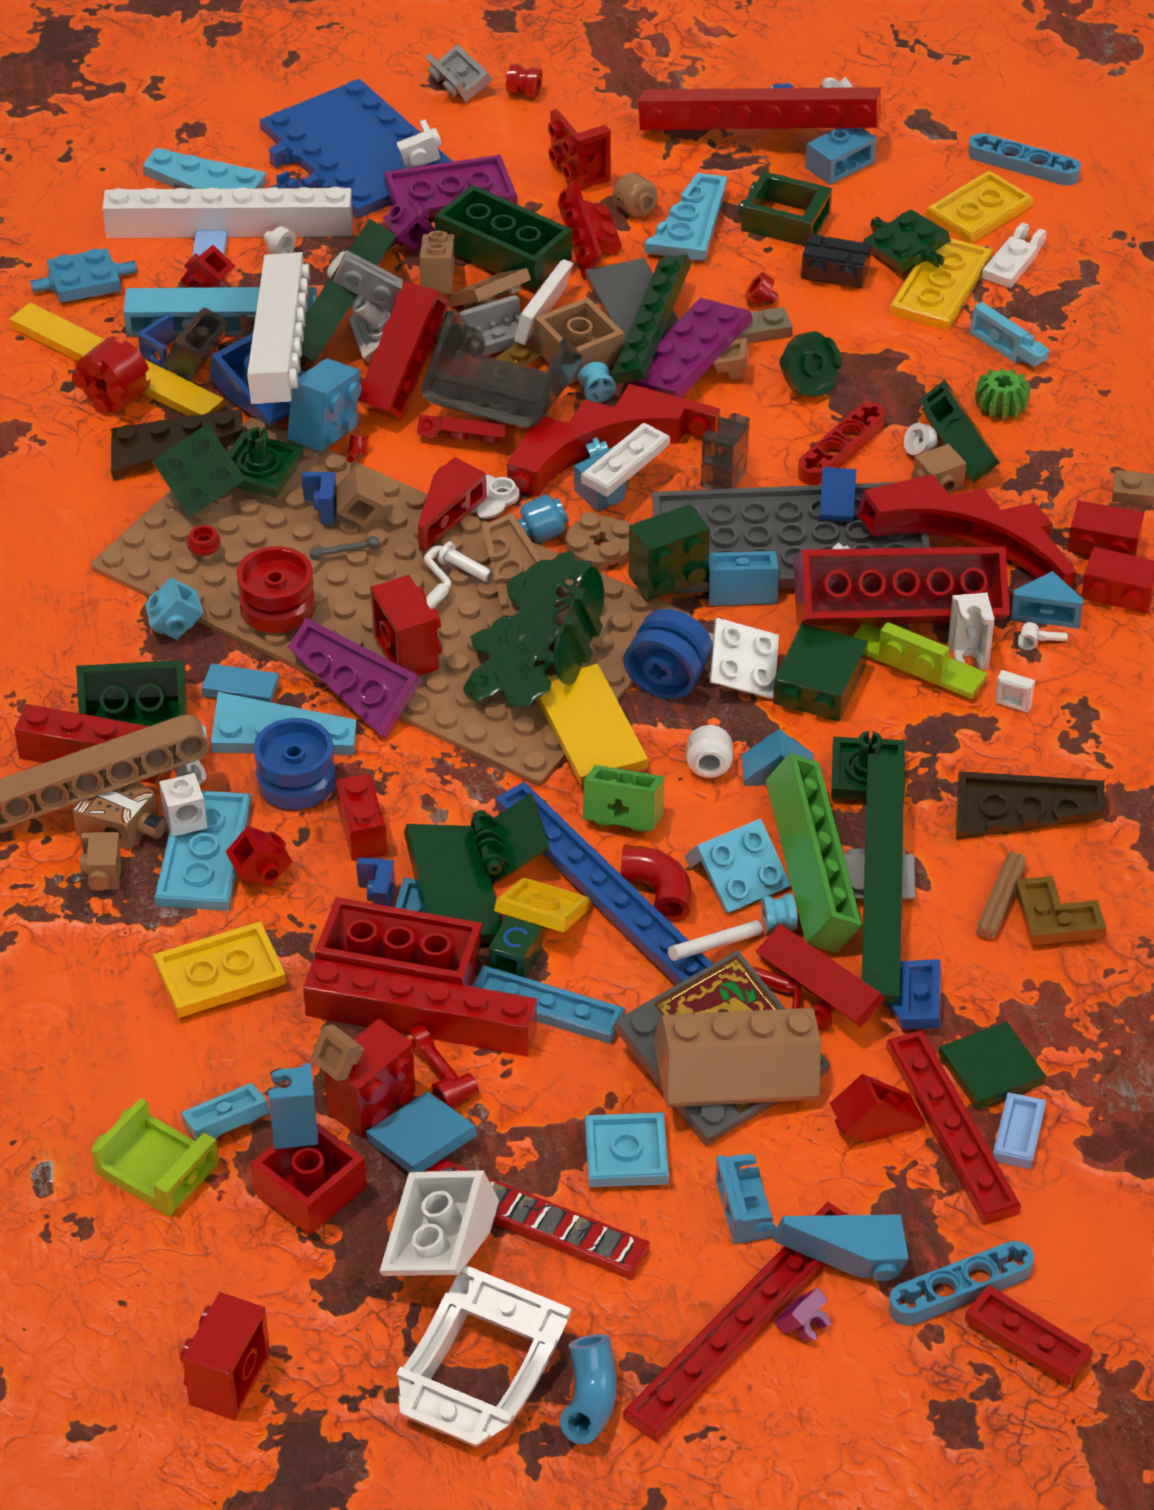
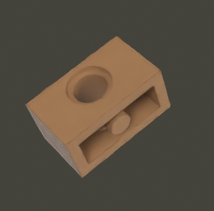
M432 231L429 234H423L420 252V285L437 290L440 293H452L455 272L454 234H447L444 231Z

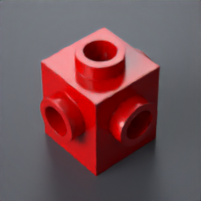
M212 244L200 256L195 253L184 265L187 272L180 281L187 288L227 287L229 283L225 279L236 265Z
M247 826L225 851L239 877L248 883L253 884L256 882L267 887H271L293 862L285 849L286 843L282 837L275 832L270 831L267 833Z

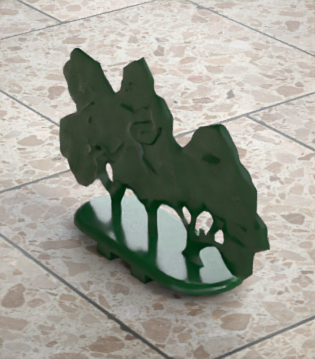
M572 551L559 553L553 560H540L531 565L526 571L518 573L509 579L506 583L508 597L520 607L518 613L514 616L504 615L495 620L489 629H482L470 636L475 651L487 653L490 656L489 660L472 670L463 687L466 695H471L474 701L490 697L497 691L502 690L508 706H530L533 704L534 699L542 697L543 694L550 691L551 683L545 672L551 664L554 663L559 680L563 684L570 686L575 683L582 664L590 663L593 655L590 646L593 637H599L603 628L600 616L604 606V585L597 568L593 567L588 560L575 559ZM566 580H574L573 585H568ZM558 587L566 588L569 590L566 596L570 597L568 599L559 597L556 589ZM559 601L565 602L562 606L555 607ZM570 604L562 626H559L556 623L557 614ZM556 640L554 652L550 651L549 645ZM546 660L541 666L534 665L536 661Z

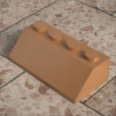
M814 1008L662 1015L653 1037L666 1107L817 1100L819 1098L821 1040Z

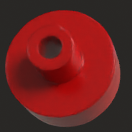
M761 272L749 285L745 298L756 306L764 300L769 304H773L778 297V294L772 290L774 279Z

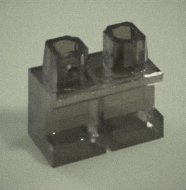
M732 413L728 419L719 416L717 433L708 430L703 436L701 487L707 489H733L737 487L747 472L749 417L737 413Z

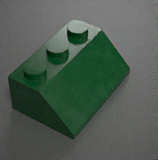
M186 660L76 666L79 714L144 726H152L188 714Z

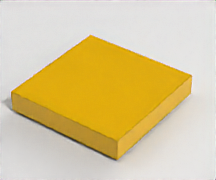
M522 878L496 899L494 911L564 933L589 911L591 899L587 896L538 881Z

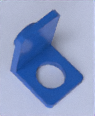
M166 314L138 333L139 349L144 359L167 371L169 370L166 345L175 339L173 316ZM155 352H158L160 360L153 356Z

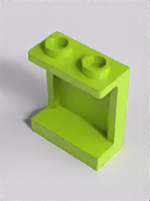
M142 1098L131 1108L123 1111L118 1122L106 1134H102L96 1139L91 1150L95 1174L169 1217L219 1165L217 1141L215 1138L206 1133H203L196 1141L153 1117L150 1114L148 1102Z

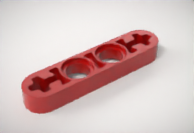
M874 402L862 403L801 456L798 464L799 480L808 485L821 484L823 467L840 468L883 429L885 409L880 404ZM851 432L856 433L859 436L847 437L844 434ZM832 449L837 450L840 453L828 454L824 451Z

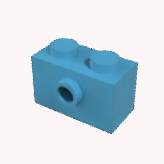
M836 128L807 143L806 169L831 185L875 162L876 137L863 128Z

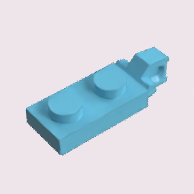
M981 302L975 305L970 327L972 335L1014 363L1018 361L1028 362L1036 367L1048 360L1050 350L1041 342L1034 341L1035 338L1032 334H1029V332L985 303Z

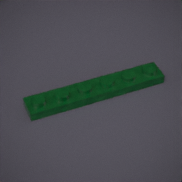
M687 254L679 256L669 255L658 261L611 375L616 385L646 378L692 264Z

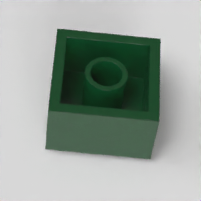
M691 504L629 525L628 576L647 601L708 580L710 528Z

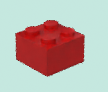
M410 575L371 586L373 638L386 659L418 676L438 670V654L442 653V646L437 635V629L441 628V621L436 609H430L423 588L421 586L417 587Z
M379 1018L353 1039L365 1049L359 1063L352 1066L348 1079L336 1081L324 1072L328 1114L360 1138H363L367 1130L386 1119L400 1105L407 1104L416 1092L413 1042Z
M317 1123L318 1145L274 1149V1144H272L250 1163L254 1193L308 1235H312L367 1188L365 1158L319 1123Z
M219 1292L212 1306L207 1305L204 1308L199 1320V1329L193 1339L188 1338L185 1341L180 1354V1361L184 1365V1386H187L189 1405L235 1421L271 1355L266 1309L264 1306Z

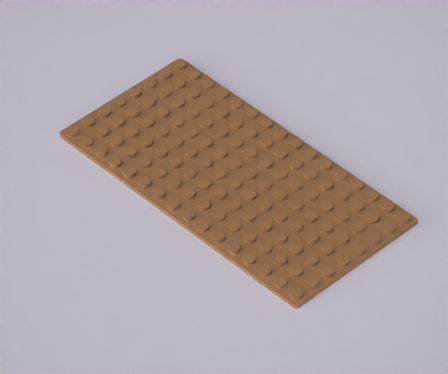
M251 417L243 424L244 432L259 427L260 436L261 430L265 429L268 433V438L302 446L304 451V458L277 498L233 488L189 518L170 490L91 563L94 572L148 598L157 592L170 577L178 580L198 592L204 614L197 622L323 683L325 682L288 648L299 628L284 633H267L249 626L241 617L236 570L240 561L249 553L271 546L289 547L303 553L311 562L313 572L315 610L310 620L385 659L386 657L373 638L371 586L410 575L417 587L421 586L427 596L438 584L443 582L426 565L424 556L432 547L437 545L444 546L449 541L456 545V551L492 570L482 526L489 523L488 521L469 513L427 551L422 552L419 550L418 522L427 497L426 493L355 461L349 463L346 457L327 448L319 452L287 440V430L274 424L268 425L257 417ZM234 443L224 446L227 453L230 451ZM354 466H357L383 479L385 507L366 527L337 514V508L335 524H321L320 510H314L313 501H305L303 497V472H335L336 484L338 485ZM209 525L216 530L221 538V546L218 551L208 556H200L188 550L187 538L190 531L196 526ZM371 536L377 537L380 541L376 549L366 547L323 555L320 560H312L309 554L310 548L314 546H319L322 549L366 541ZM532 542L543 560H553L558 555V553ZM437 554L432 560L451 580L449 593L435 607L441 621V628L437 629V635L442 646V653L438 654L439 669L419 676L422 681L399 719L534 785H541L566 759V756L537 699H534L533 704L530 706H508L502 690L479 701H474L471 695H466L463 691V687L472 670L480 667L490 659L489 654L475 651L470 636L482 629H489L495 620L503 616L494 575L492 573L490 580L484 582L450 562L445 565L439 563V554ZM600 573L604 585V606L600 616L603 628L600 636L593 637L590 646L593 655L590 663H583L581 668L598 664L617 701H619L634 684L623 665L624 653L646 616L657 609H673L686 613L689 616L691 615L658 598L647 601L640 590ZM568 579L566 580V583L568 585H573L574 580ZM562 587V589L564 590V592L567 594V592H569V590H567L566 588ZM569 608L557 614L556 623L559 626H562ZM556 640L549 645L550 651L554 652ZM546 660L536 661L534 665L541 666ZM554 663L546 669L545 675L547 677L556 675Z

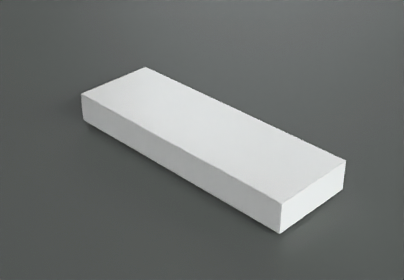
M646 423L641 424L581 474V483L608 497L670 445V436Z

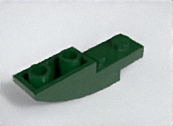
M946 380L919 399L923 405L924 413L945 445L949 444L966 462L965 473L973 483L982 476L987 475L1000 463L984 435L972 421Z

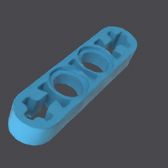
M977 133L969 139L968 155L976 161L1060 185H1073L1079 181L1081 164L1072 157L985 133ZM1004 154H1012L1015 156H1006ZM1032 162H1041L1044 164H1034Z
M1010 1241L901 1283L890 1292L888 1308L890 1317L901 1325L917 1324L975 1301L988 1285L1000 1291L1021 1283L1032 1274L1034 1253L1027 1244L1019 1241ZM1013 1258L1014 1261L1008 1263V1259ZM1022 1261V1265L1018 1266L1016 1262ZM979 1269L986 1271L991 1278L986 1282H976L968 1274L973 1270ZM943 1283L950 1285L955 1292L945 1297L936 1294L932 1288L937 1284ZM905 1300L908 1304H914V1308H909L907 1304L900 1305V1301Z

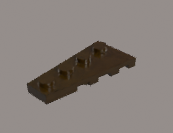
M959 771L956 840L1103 819L1104 780Z

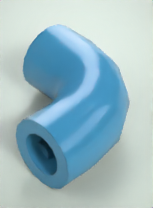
M606 1334L587 1335L575 1339L569 1344L575 1378L574 1395L571 1403L561 1414L560 1427L563 1434L576 1444H588L597 1438L605 1429L613 1413L617 1376L610 1337Z

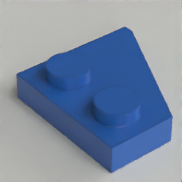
M940 959L901 961L899 1004L886 1003L902 1030L941 1028L942 968Z

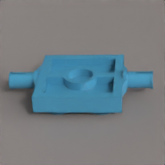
M107 248L90 249L84 253L59 255L56 258L46 260L49 272L48 277L30 280L32 293L51 289L57 295L59 303L121 291L119 276L136 274L137 267L135 260L116 264L111 259Z

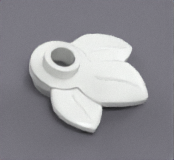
M486 475L487 498L470 513L477 512L480 519L493 518L503 513L505 507L516 503L519 499V489L515 486V482L512 479L506 477L494 478L491 475Z

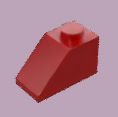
M861 1074L829 1103L836 1116L835 1123L838 1129L848 1137L853 1136L866 1142L914 1130L925 1124L910 1093L864 1074Z

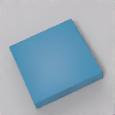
M428 1091L379 1122L375 1127L366 1131L368 1142L408 1172L425 1171L477 1136L473 1123Z

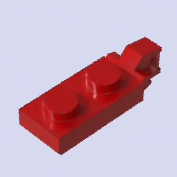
M419 415L417 434L435 439L441 433L449 432L450 439L468 441L469 435L481 436V442L500 444L501 439L510 440L511 428L508 425Z

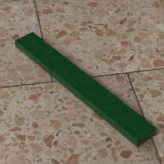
M868 754L861 980L882 994L885 998L883 1003L899 1004L904 755Z

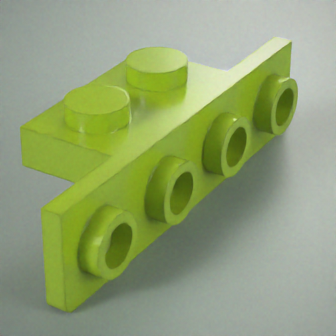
M887 622L882 629L873 625H861L853 635L855 638L868 641L867 656L972 699L986 681L987 673L985 671L949 657L950 647Z

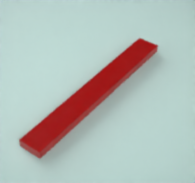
M827 1202L814 1216L848 1214ZM784 1246L623 1411V1420L656 1442L827 1264Z

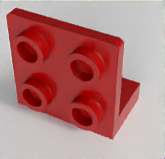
M557 109L551 110L550 123H548L551 147L548 149V155L552 164L559 167L567 181H577L580 190L611 181L610 129L606 125H602L578 133Z

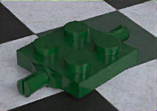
M910 209L900 214L891 222H885L880 217H875V219L871 220L870 227L876 231L863 239V243L871 244V254L903 273L910 267L923 261L931 263L936 268L944 263V256L938 254L937 250L951 241L949 232L914 210Z

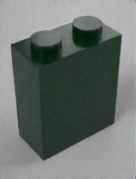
M801 623L774 678L773 704L840 722L866 667L868 641Z

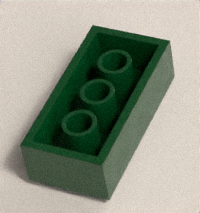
M471 185L435 215V231L454 234L455 254L496 273L527 268L531 280L522 285L535 291L544 284L560 261L563 259L570 261L572 259L571 228L475 185Z

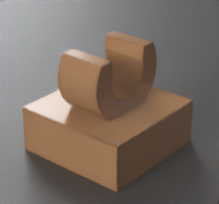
M747 338L734 340L714 362L717 374L728 372L730 380L744 378L742 369L749 367L750 346Z
M332 1024L322 1027L310 1060L333 1079L341 1081L348 1079L352 1066L359 1063L365 1048Z

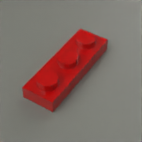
M990 1285L987 1286L965 1313V1322L1067 1386L1073 1382L1092 1358V1348Z

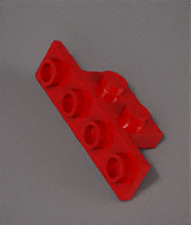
M571 180L566 190L560 193L557 204L564 225L572 229V249L581 276L585 277V270L595 269L603 257L601 250L617 255L622 248V244L610 210L601 203L594 204L584 200L578 182Z

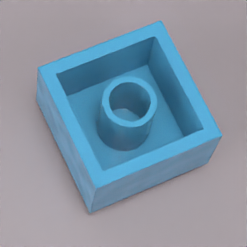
M326 358L299 376L298 388L293 389L287 440L322 452L344 435L354 430L359 419L357 402L362 389L359 383L361 370Z

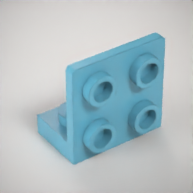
M761 818L703 842L684 855L690 869L700 864L703 865L726 913L756 902L763 896H770L784 890L791 885Z

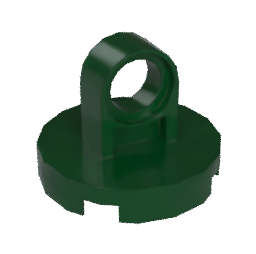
M816 331L800 333L788 342L779 361L789 387L797 394L809 397L828 393L836 385L837 380L834 379L837 375V369H841L842 366L840 350L834 340Z

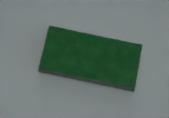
M406 824L404 836L422 911L429 914L482 923L480 943H492L502 925L500 913L494 911L496 898L490 875L482 867L483 855L478 852L475 842L477 832L471 826Z

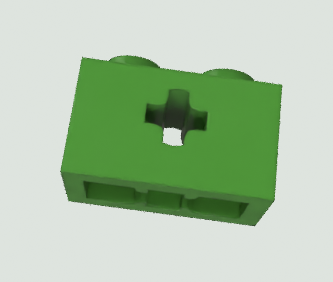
M595 765L584 779L583 819L595 821L596 824L602 826L620 825L630 827L631 830L637 832L653 831L663 817L665 776Z

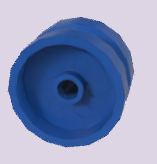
M657 609L649 613L642 622L624 653L623 665L630 679L642 690L663 699H679L688 695L695 686L702 670L712 656L713 642L708 631L688 614L673 609Z
M287 718L275 721L264 727L258 734L253 747L256 764V782L260 795L268 803L282 809L300 810L313 807L324 801L334 790L336 780L333 762L334 746L330 733L321 724L304 718Z

